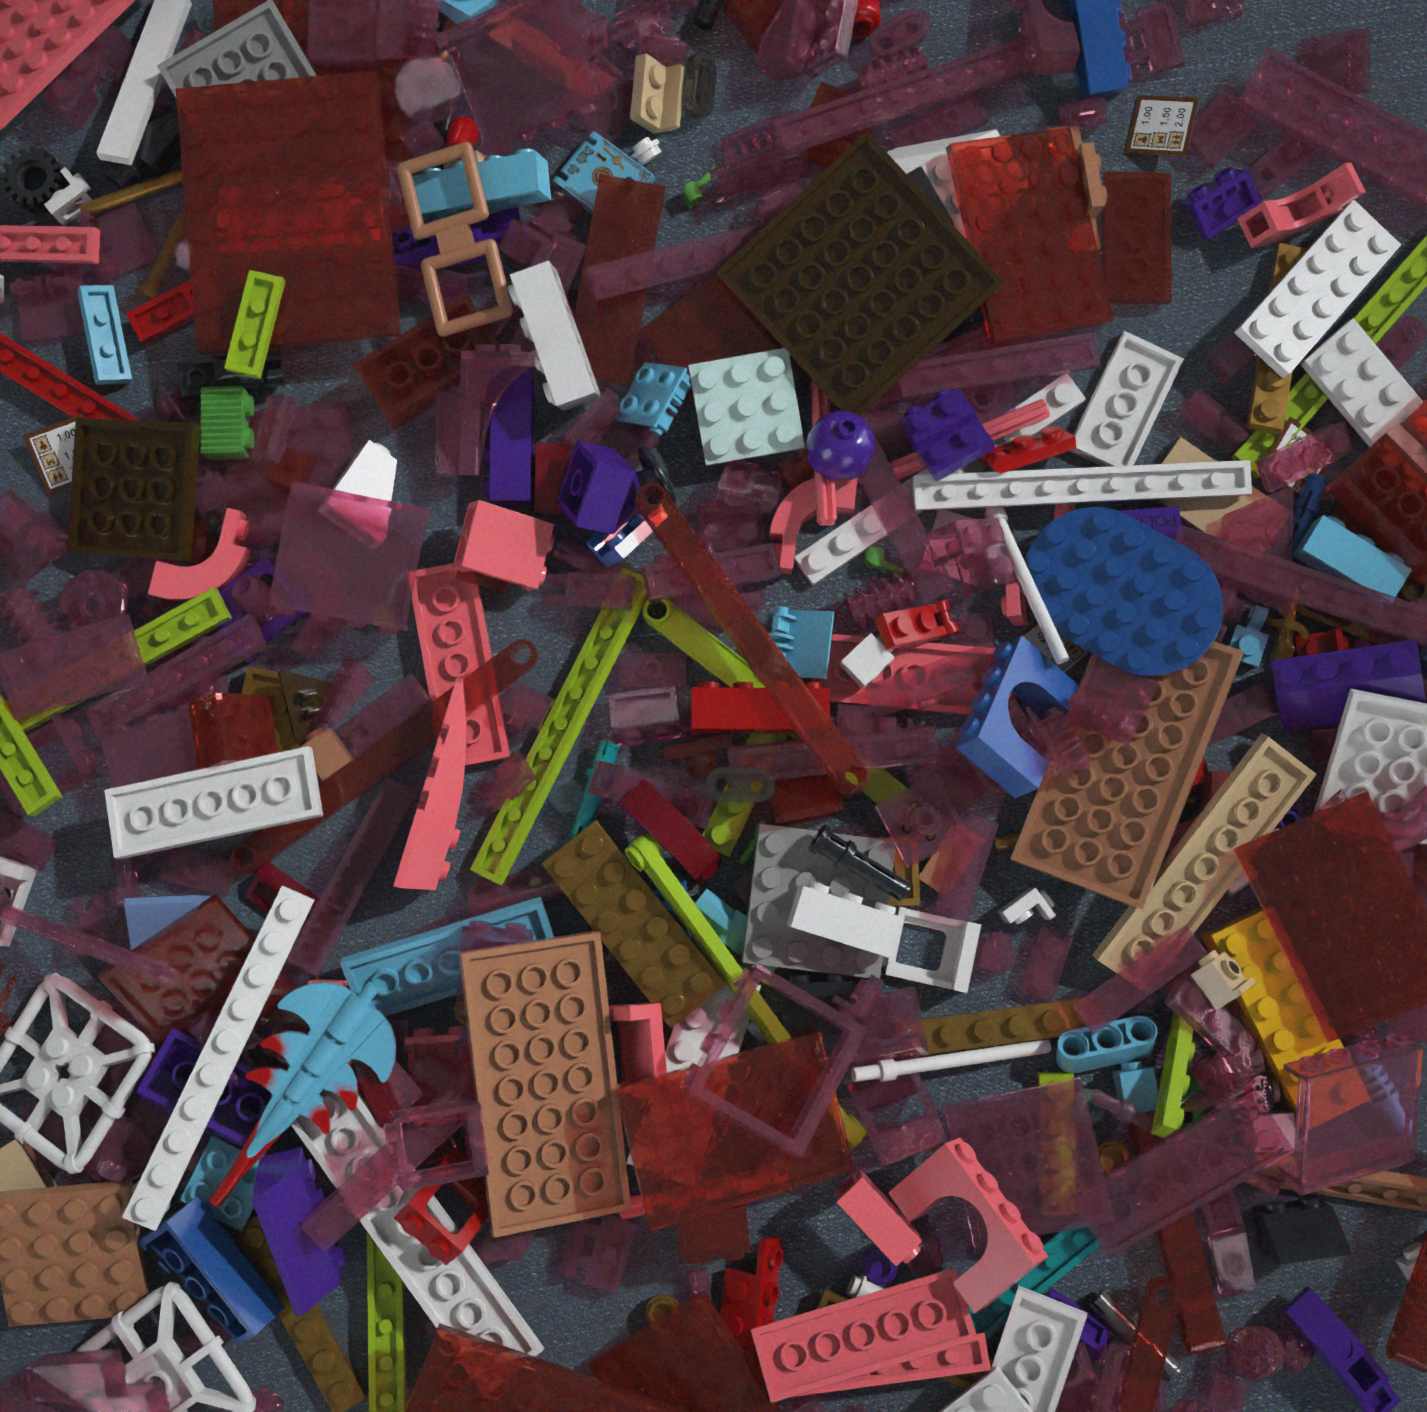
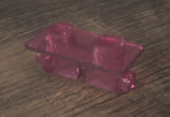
M179 384L172 385L167 391L163 385L160 386L156 404L161 416L165 420L169 419L171 422L201 425V412L193 416L189 415V413L198 409L197 404L194 400H181Z
M1200 388L1178 413L1229 455L1245 440L1251 429L1246 428L1245 424Z

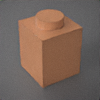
M329 728L314 730L305 737L306 743L299 747L309 746L313 749L316 772L322 781L331 783L357 764L335 731Z

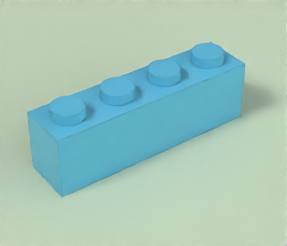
M520 149L515 152V155L506 157L492 155L484 158L482 162H477L489 213L551 200L548 161L535 150ZM463 162L454 164L453 168L444 170L430 168L424 170L423 174L412 176L422 218L425 223L474 209Z

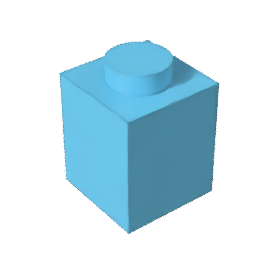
M1141 1060L1121 1063L1122 1069L1112 1070L1119 1111L1121 1113L1132 1115L1155 1111L1158 1088L1153 1067L1142 1065Z

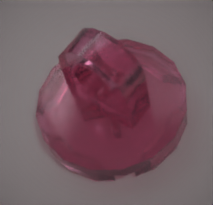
M423 53L412 56L401 65L396 74L395 94L399 106L408 116L425 123H435L445 120L454 113L458 106L462 88L458 73L449 61L439 55Z
M116 1118L93 1157L84 1166L85 1170L93 1179L100 1183L125 1182L143 1173L155 1149L154 1141L149 1135L150 1132L145 1125L134 1119ZM92 1129L90 1130V1132H89V1133L87 1134V1136L85 1137L84 1142H85L86 1139L88 1138V1136H89V1134L91 1133Z

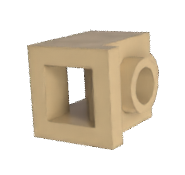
M1216 950L1208 953L1197 961L1201 968L1191 974L1216 1010L1243 994L1256 983L1253 977L1246 980L1239 964L1230 958L1225 951L1220 955Z

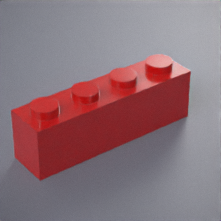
M700 682L699 687H692V733L828 734L830 730V688H822V683L806 682L801 683V688H788V684L785 682L767 683V688H753V683L735 682L733 683V688H719V683Z

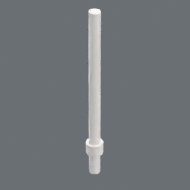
M1004 507L985 508L986 512L984 515L990 527L995 528L1056 664L1067 662L1070 658L1006 522L1008 516Z
M1048 1039L902 1061H894L892 1058L878 1060L875 1065L852 1068L851 1076L854 1082L879 1079L881 1082L896 1080L899 1075L1046 1054L1051 1052V1044Z

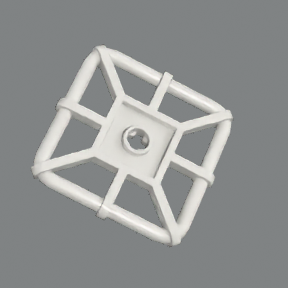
M58 973L46 975L44 981L37 987L14 1026L8 1027L4 1034L6 1039L0 1047V1073L18 1045L35 1057L23 1078L0 1084V1096L26 1089L36 1096L39 1102L26 1122L0 1103V1122L15 1133V1139L21 1144L28 1143L57 1167L67 1171L69 1174L82 1172L115 1119H120L125 1111L123 1106L146 1071L151 1056L155 1053L154 1043H150L144 1033L112 1011V1005L104 1000H97L70 979L60 976ZM65 994L91 1012V1018L80 1036L68 1027ZM49 996L53 1029L41 1046L28 1036L26 1031ZM107 1024L135 1046L105 1055L94 1047L92 1043L103 1025ZM136 1059L112 1098L97 1088L109 1066ZM69 1064L67 1069L70 1073L69 1078H61L62 1067ZM91 1099L102 1107L103 1113L82 1146L79 1115L88 1100ZM51 1109L63 1117L67 1154L38 1133Z
M169 1282L167 1285L155 1289L126 1312L121 1311L116 1314L109 1325L83 1343L75 1354L70 1357V1368L73 1369L77 1380L98 1412H130L133 1409L135 1412H189L187 1409L196 1402L231 1410L232 1412H253L256 1408V1398L252 1396L249 1386L221 1346L224 1343L219 1335L215 1337L189 1296L181 1289V1285L178 1283ZM161 1304L157 1342L147 1349L134 1330V1323ZM176 1306L203 1345L201 1349L187 1359L173 1340ZM118 1336L133 1360L125 1366H120L93 1359L92 1354ZM209 1354L236 1395L206 1388L191 1366ZM93 1375L115 1380L128 1399V1402L116 1410ZM158 1377L164 1381L166 1389L164 1387L160 1389L156 1387L155 1383L158 1381Z

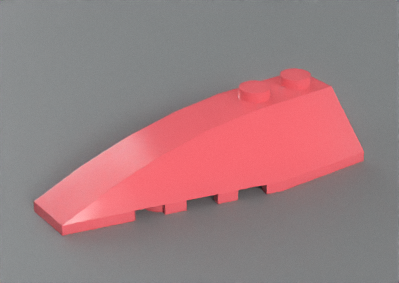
M456 678L396 874L394 887L436 890L438 881L445 882L451 862L445 861L448 848L455 850L461 831L455 829L463 790L467 751V715L464 681L460 678Z

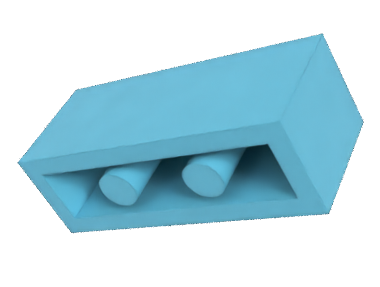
M1323 515L1312 522L1292 555L1378 609L1392 604L1412 571L1411 568L1404 565V560L1401 557L1390 552L1385 553L1374 546L1375 543L1370 538L1361 534L1355 535L1345 528V524L1341 520L1332 516L1326 517Z

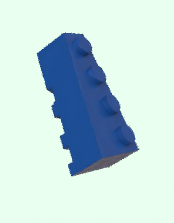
M1061 0L1063 14H1068L1071 18L1067 32L1069 43L1073 48L1077 47L1078 54L1074 56V65L1082 100L1122 93L1129 87L1128 83L1131 82L1132 74L1130 64L1128 62L1125 63L1123 51L1126 48V34L1124 29H1120L1118 16L1121 15V1Z
M198 1196L160 1222L156 1231L151 1230L138 1241L145 1251L151 1247L162 1258L158 1264L167 1273L174 1270L185 1280L183 1289L192 1298L205 1300L209 1304L207 1306V1313L239 1345L256 1336L285 1308L279 1301L276 1291L263 1281L257 1273L255 1264L250 1259L245 1258L235 1245L233 1236L228 1231L223 1230L213 1217L211 1208L201 1202Z

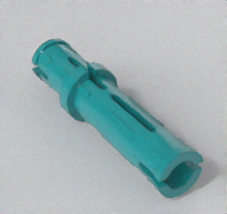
M599 739L592 768L587 769L586 775H589L570 838H574L597 820L608 782H612L614 777L611 775L618 749H620L619 745Z

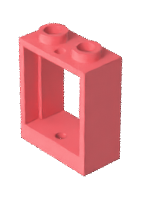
M859 1167L833 1190L837 1204L895 1266L899 1265L902 1261L905 1264L910 1262L919 1253L921 1248L918 1245L922 1240L916 1227L906 1219L901 1211Z

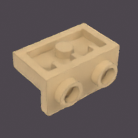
M647 53L636 56L630 119L653 134L678 129L681 120L685 67L681 64L665 67Z

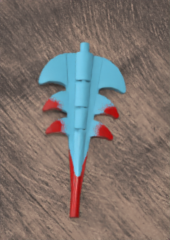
M368 981L358 994L337 983L312 982L294 989L278 1003L279 1009L291 1011L304 1019L309 1025L310 1030L308 1034L298 1031H283L275 1033L260 1042L261 1047L272 1049L281 1054L290 1066L287 1071L268 1066L246 1073V1079L264 1086L271 1092L272 1097L230 1171L210 1196L209 1202L211 1204L221 1207L241 1178L300 1115L314 1122L323 1134L330 1132V1111L325 1100L320 1096L323 1090L331 1091L340 1096L347 1104L349 1110H355L359 1090L355 1073L348 1064L351 1059L364 1062L375 1071L381 1082L387 1081L396 1060V1040L387 1018L371 1003L380 990L376 985Z

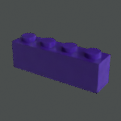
M492 369L491 380H486L485 384L486 400H491V412L485 413V431L490 432V445H485L484 460L485 465H490V478H484V497L489 498L491 504L502 508H533L535 377L532 369Z

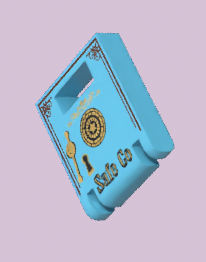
M592 131L588 135V139L595 146L584 141L560 170V174L567 179L566 182L560 177L555 176L552 184L615 231L653 184L654 174L598 133ZM629 179V185L634 190L622 205L617 208L610 201Z

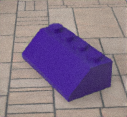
M1417 639L1271 660L1276 697L1284 731L1340 724L1350 689L1426 703Z
M172 1028L136 1091L137 1098L172 1114L205 1044ZM238 1060L204 1131L242 1149L270 1101L272 1094L264 1086L246 1079V1073L255 1068Z
M302 1147L261 1157L251 1198L296 1317L304 1315L341 1283L342 1268L347 1266L345 1250L343 1246L338 1247L335 1240L337 1234L334 1220L332 1217L327 1218L325 1213L326 1200L322 1189H317L314 1183L315 1169L311 1159L306 1160Z

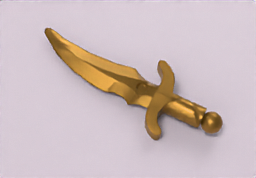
M1290 585L1286 590V594L1289 597L1285 596L1282 618L1275 619L1268 612L1265 620L1269 625L1278 627L1276 635L1272 638L1274 649L1270 656V681L1276 702L1277 697L1271 660L1293 657L1295 651L1293 634L1295 630L1304 639H1310L1308 629L1303 624L1295 621L1299 598L1296 597L1300 594V589L1296 585Z

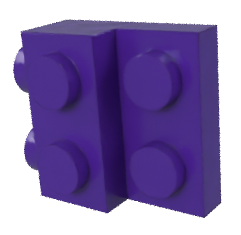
M959 387L953 391L944 389L938 392L933 402L923 408L920 406L911 407L905 412L904 418L900 420L905 438L936 482L995 449L994 441L977 419L975 409Z

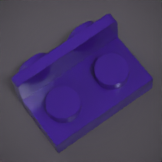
M1233 167L1225 168L1214 175L1215 180L1207 185L1202 184L1194 187L1187 192L1188 197L1179 202L1181 209L1190 210L1202 239L1209 240L1238 221L1237 218L1262 203L1248 170L1233 169Z

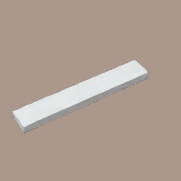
M154 0L96 153L100 160L132 165L164 80L157 65L173 56L192 5L191 0Z

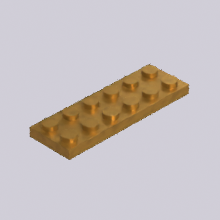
M597 820L542 863L592 929L600 932L603 943L651 1003H661L662 1018L670 1028L674 1027L726 985L721 976Z

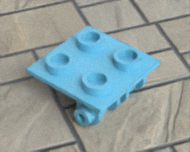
M644 362L643 366L636 373L635 381L629 392L621 401L614 420L649 426V431L659 437L663 432L666 433L673 420L671 415H676L678 412L671 404L680 407L692 386L690 383L691 377L686 373L688 369L686 367Z
M775 606L774 612L771 613V617H773L772 632L768 635V637H771V640L767 643V647H770L768 663H765V667H767L766 676L827 679L834 611L789 610L787 607Z
M212 1135L180 1201L188 1203L198 1196L201 1202L211 1208L214 1218L242 1231L254 1208L251 1198L259 1160L241 1178L222 1206H214L209 1202V1198L230 1171L241 1149Z

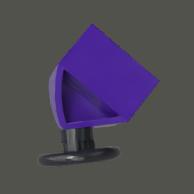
M577 439L556 500L557 504L575 526L612 535L633 516L643 500L654 493H657L667 506H674L676 504L674 490L659 462L648 448L642 446L637 450L638 459L643 469L636 473L613 448Z

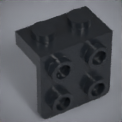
M825 974L823 975V981H810L809 975H789V982H781L782 1026L801 1052L849 1050L852 1047L851 996H853V981L844 980V975Z

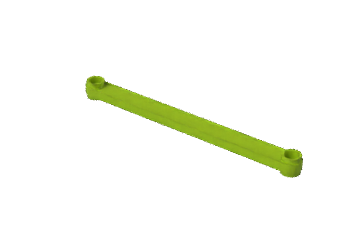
M653 596L645 601L642 614L647 624L728 688H733V683L751 682L753 683V688H767V683L772 682L668 599L662 596ZM661 604L667 609V613L661 619H653L648 615L650 607ZM831 727L828 734H788L914 834L928 836L937 830L940 818L934 808ZM926 812L931 816L932 825L930 829L921 830L916 826L915 817L917 813Z
M650 833L637 837L625 849V854L637 870L641 872L644 870L724 980L830 1128L827 1134L831 1142L844 1154L849 1150H853L866 1136L863 1126L853 1115H846L662 859L661 856L664 855V851L656 838Z

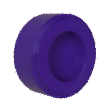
M878 1247L870 1249L864 1255L862 1270L870 1282L884 1285L891 1282L897 1274L898 1265L895 1266Z

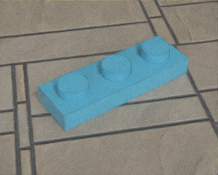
M79 286L77 294L95 384H129L132 376L114 286Z

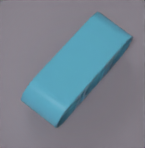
M1134 1016L1064 1032L1057 1042L1056 1063L1064 1072L1079 1073L1146 1058L1153 1052L1157 1037V1026L1148 1017ZM1142 1034L1148 1040L1139 1041L1133 1038L1132 1035ZM1101 1041H1108L1112 1043L1114 1047L1103 1048L1098 1043ZM1068 1048L1077 1049L1081 1054L1077 1056L1068 1055L1064 1050Z

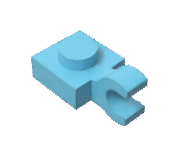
M1259 605L1250 607L1245 625L1236 624L1232 628L1227 646L1243 650L1241 664L1253 668L1259 666L1269 635L1260 632L1267 618L1268 608Z

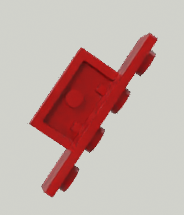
M779 1237L760 1239L756 1272L735 1267L725 1268L717 1340L747 1347L744 1383L748 1385L765 1381L750 1329L775 1322V1304L780 1293L778 1275L784 1256L782 1238Z

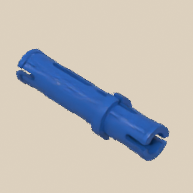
M1307 474V479L1299 498L1295 499L1292 503V515L1283 533L1275 557L1270 564L1277 571L1291 573L1296 559L1292 555L1306 534L1312 518L1318 515L1320 510L1318 503L1328 483V479L1319 474ZM1311 496V498H1310V500H1309V502H1308V504H1307L1306 510H1305V512H1304V515H1303V517L1301 518V516H1302V514H1303V511H1304V509H1305L1306 503H1307V501H1308V498ZM1298 528V530H1297V532H1296V534H1295V537H1294V539H1293V542H1292V544H1291V547H1290V549L1288 550V547H1289L1290 542H1291V540H1292V537H1293V535H1294V533H1295V530Z

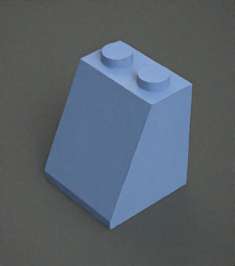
M187 895L124 898L136 982H148V989L169 988V981L182 980V987L204 986V979L215 978L214 896Z

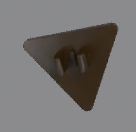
M285 669L278 672L294 741L301 743L348 696L349 690L343 686Z

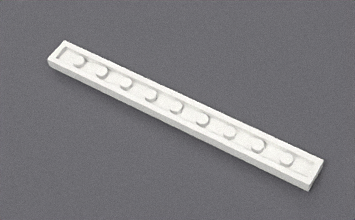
M1067 372L1009 411L1011 412L1043 399L1049 408L1050 416L1047 419L994 440L995 447L1011 442L1017 436H1030L1039 433L1044 427L1050 426L1084 403L1086 398ZM976 459L951 474L980 473L989 466ZM926 468V469L920 471L919 473H917L916 475H931V474L929 473V471H928L927 468ZM912 477L794 557V561L812 586L925 511H914Z
M1250 460L1023 470L1005 473L950 474L937 482L931 475H914L912 477L914 511L1247 496L1252 494Z
M283 885L281 886L122 1218L151 1230H157L312 907L314 899Z

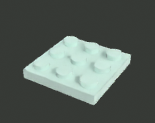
M784 348L688 365L706 466L805 449L790 357Z

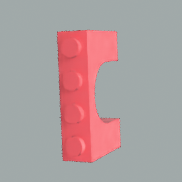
M961 1138L945 1143L889 1192V1195L909 1222L927 1214L947 1196L961 1197L973 1204L980 1212L988 1233L985 1253L976 1264L953 1282L974 1313L991 1304L1049 1257L1043 1249V1243L1035 1233L1030 1232L1021 1220L1019 1210L1014 1204L1007 1201L998 1189L996 1179L984 1170L976 1159V1153L973 1148L963 1142Z

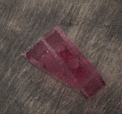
M10 489L0 498V559L25 585L50 561L62 557L67 552L68 532L48 511Z

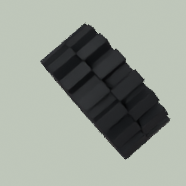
M29 147L30 153L24 148L18 150L21 155L17 158L12 154L9 158L13 163L10 165L5 162L3 168L8 172H1V178L5 181V183H2L3 188L22 209H27L30 213L35 214L36 209L41 214L47 213L44 204L51 199L55 192L65 189L67 187L65 184L69 183L60 172L63 167L52 154H49L44 149H40L39 152L35 147ZM37 170L46 173L47 179L41 188L35 191L25 189L24 182L29 174Z

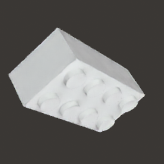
M548 260L510 274L513 284L508 286V290L514 305H518L519 309L523 311L524 317L519 319L525 337L534 342L536 350L531 351V355L537 370H541L542 374L545 373L547 382L542 385L548 402L566 411L602 398L555 267Z

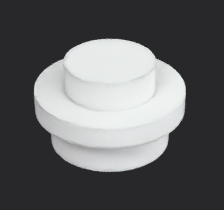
M649 137L641 140L632 147L635 153L630 158L637 161L641 166L646 165L662 153L658 147L660 144L659 140L651 141Z

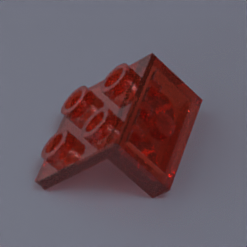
M213 693L188 704L198 770L278 753L268 696Z

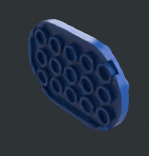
M1088 507L1073 510L1049 523L1038 534L1029 549L1025 563L1058 634L1125 673L1140 677H1158L1177 671L1180 672L1201 659L1210 649L1219 633L1223 619V599L1218 580L1209 565L1189 548L1127 514L1104 507Z

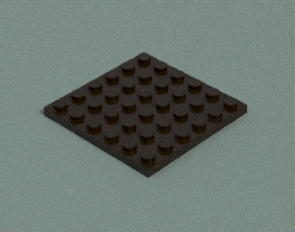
M868 131L861 135L716 272V275L840 411L853 412L860 417L1005 284V281Z

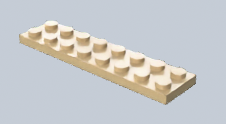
M1261 733L1161 864L1144 911L1129 906L1092 956L1139 990L1148 994L1309 785L1316 773L1270 737Z

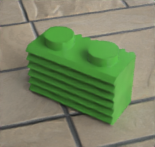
M242 386L201 387V454L212 461L249 459V449H253L255 444L253 429H249V416L254 415L253 397L249 396V393Z

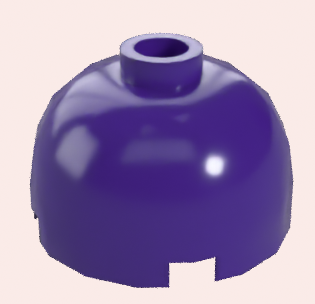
M841 410L824 415L817 420L807 437V459L817 473L828 479L837 480L838 477H849L848 480L856 479L865 473L874 455L875 438L869 424L853 412Z

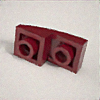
M534 442V513L566 514L557 504L556 500L569 465L568 443Z

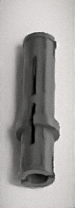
M1103 1289L1099 1290L1090 1299L1088 1306L1137 1352L1136 1356L1141 1361L1149 1363L1167 1382H1170L1172 1378L1174 1379L1180 1373L1183 1365L1159 1344L1160 1340L1155 1335H1150Z

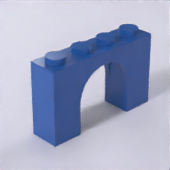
M1022 635L1009 642L1003 641L994 650V660L991 667L982 677L984 683L980 692L971 703L972 710L968 719L960 728L961 735L955 747L1014 798L1039 788L1049 762L1026 743L1013 727L1008 711L1010 694L1020 698L1045 721H1048L1070 710L1079 688L1077 683Z

